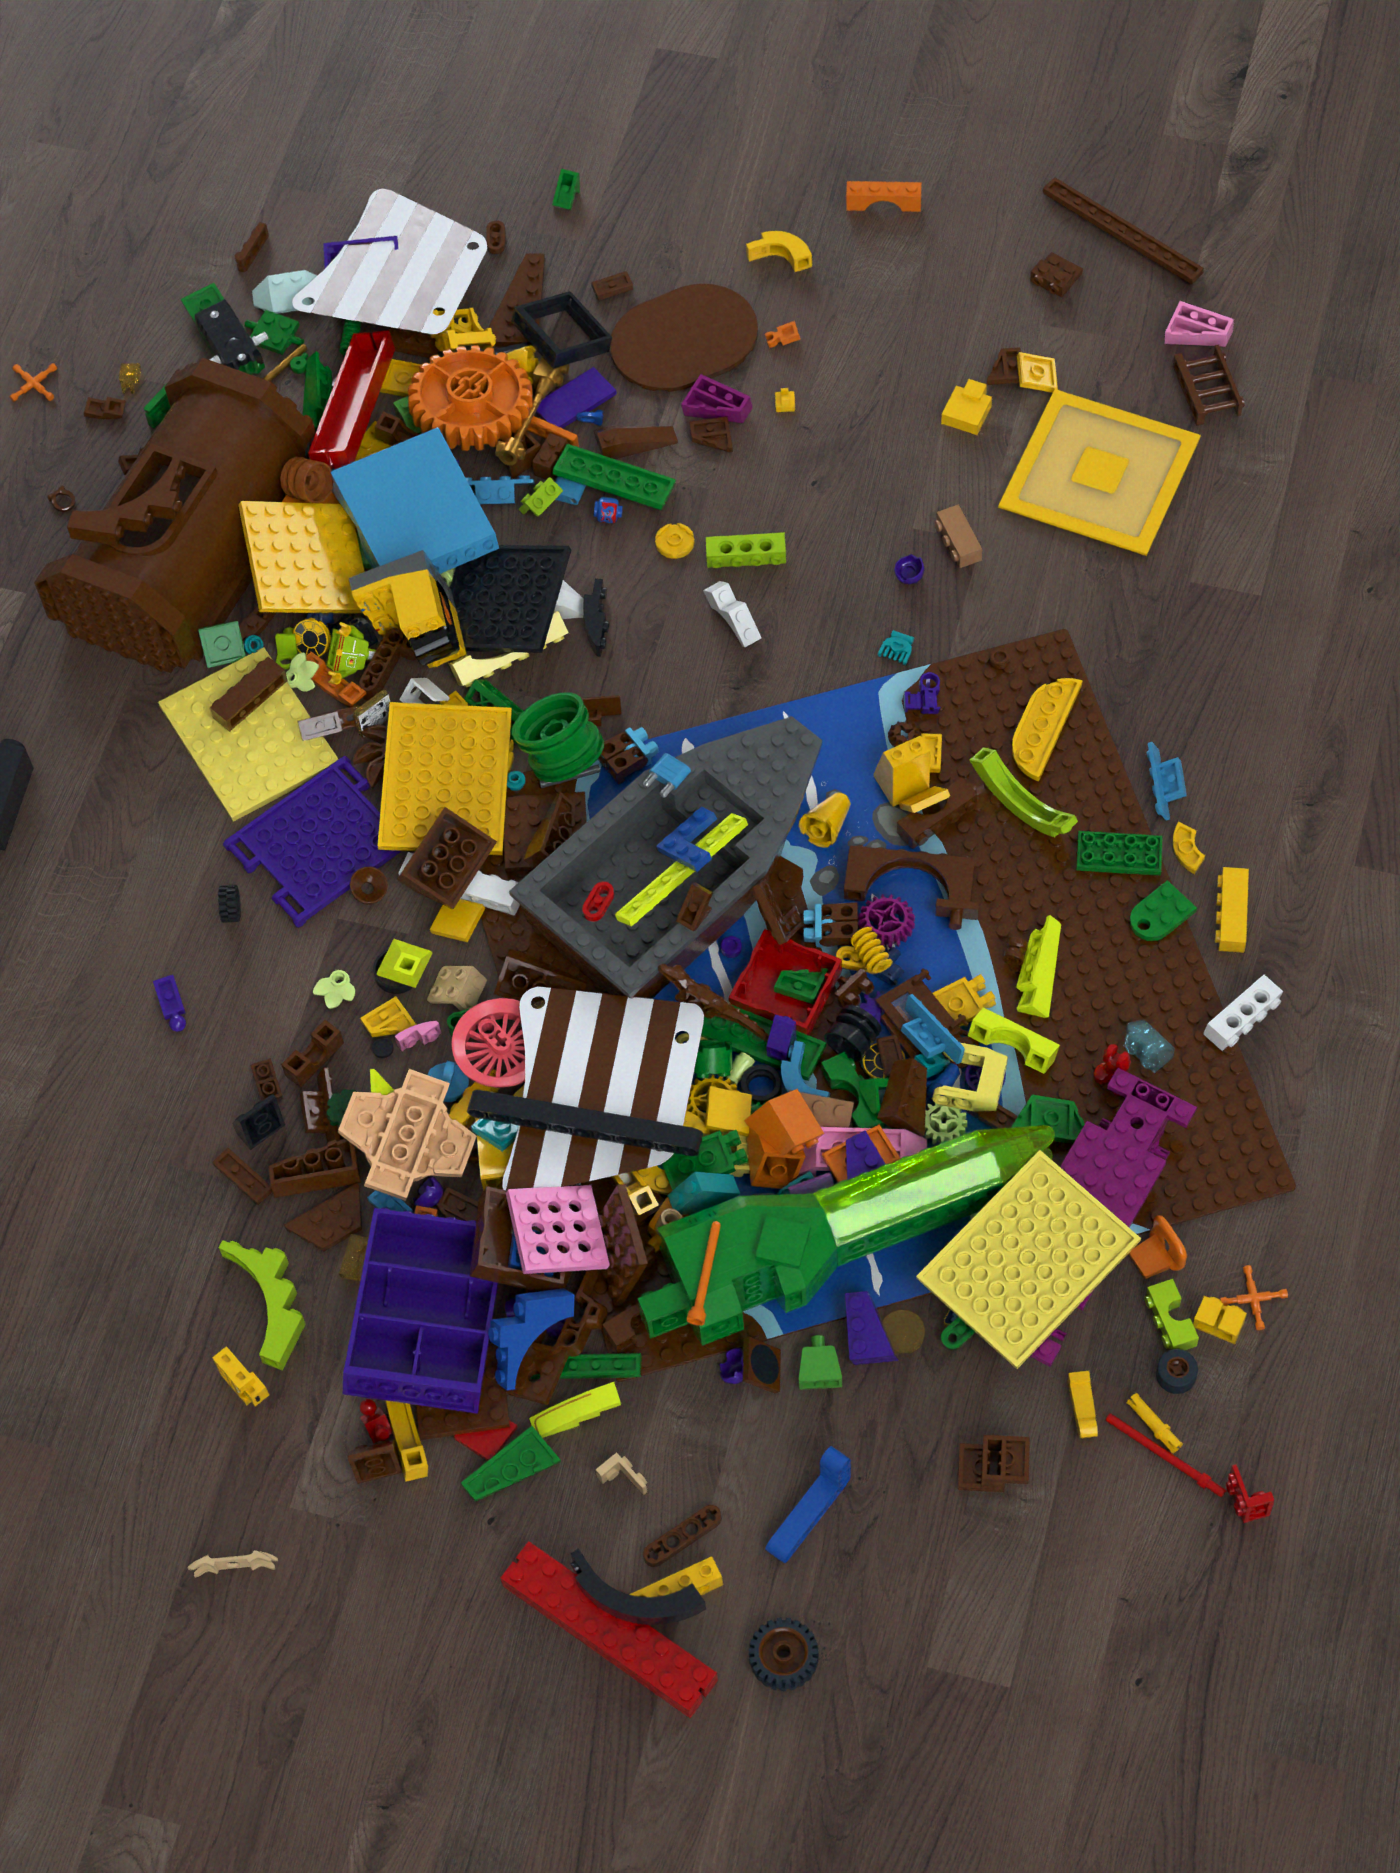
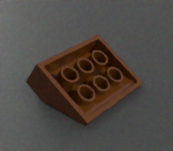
M445 807L397 880L413 891L453 910L497 841Z

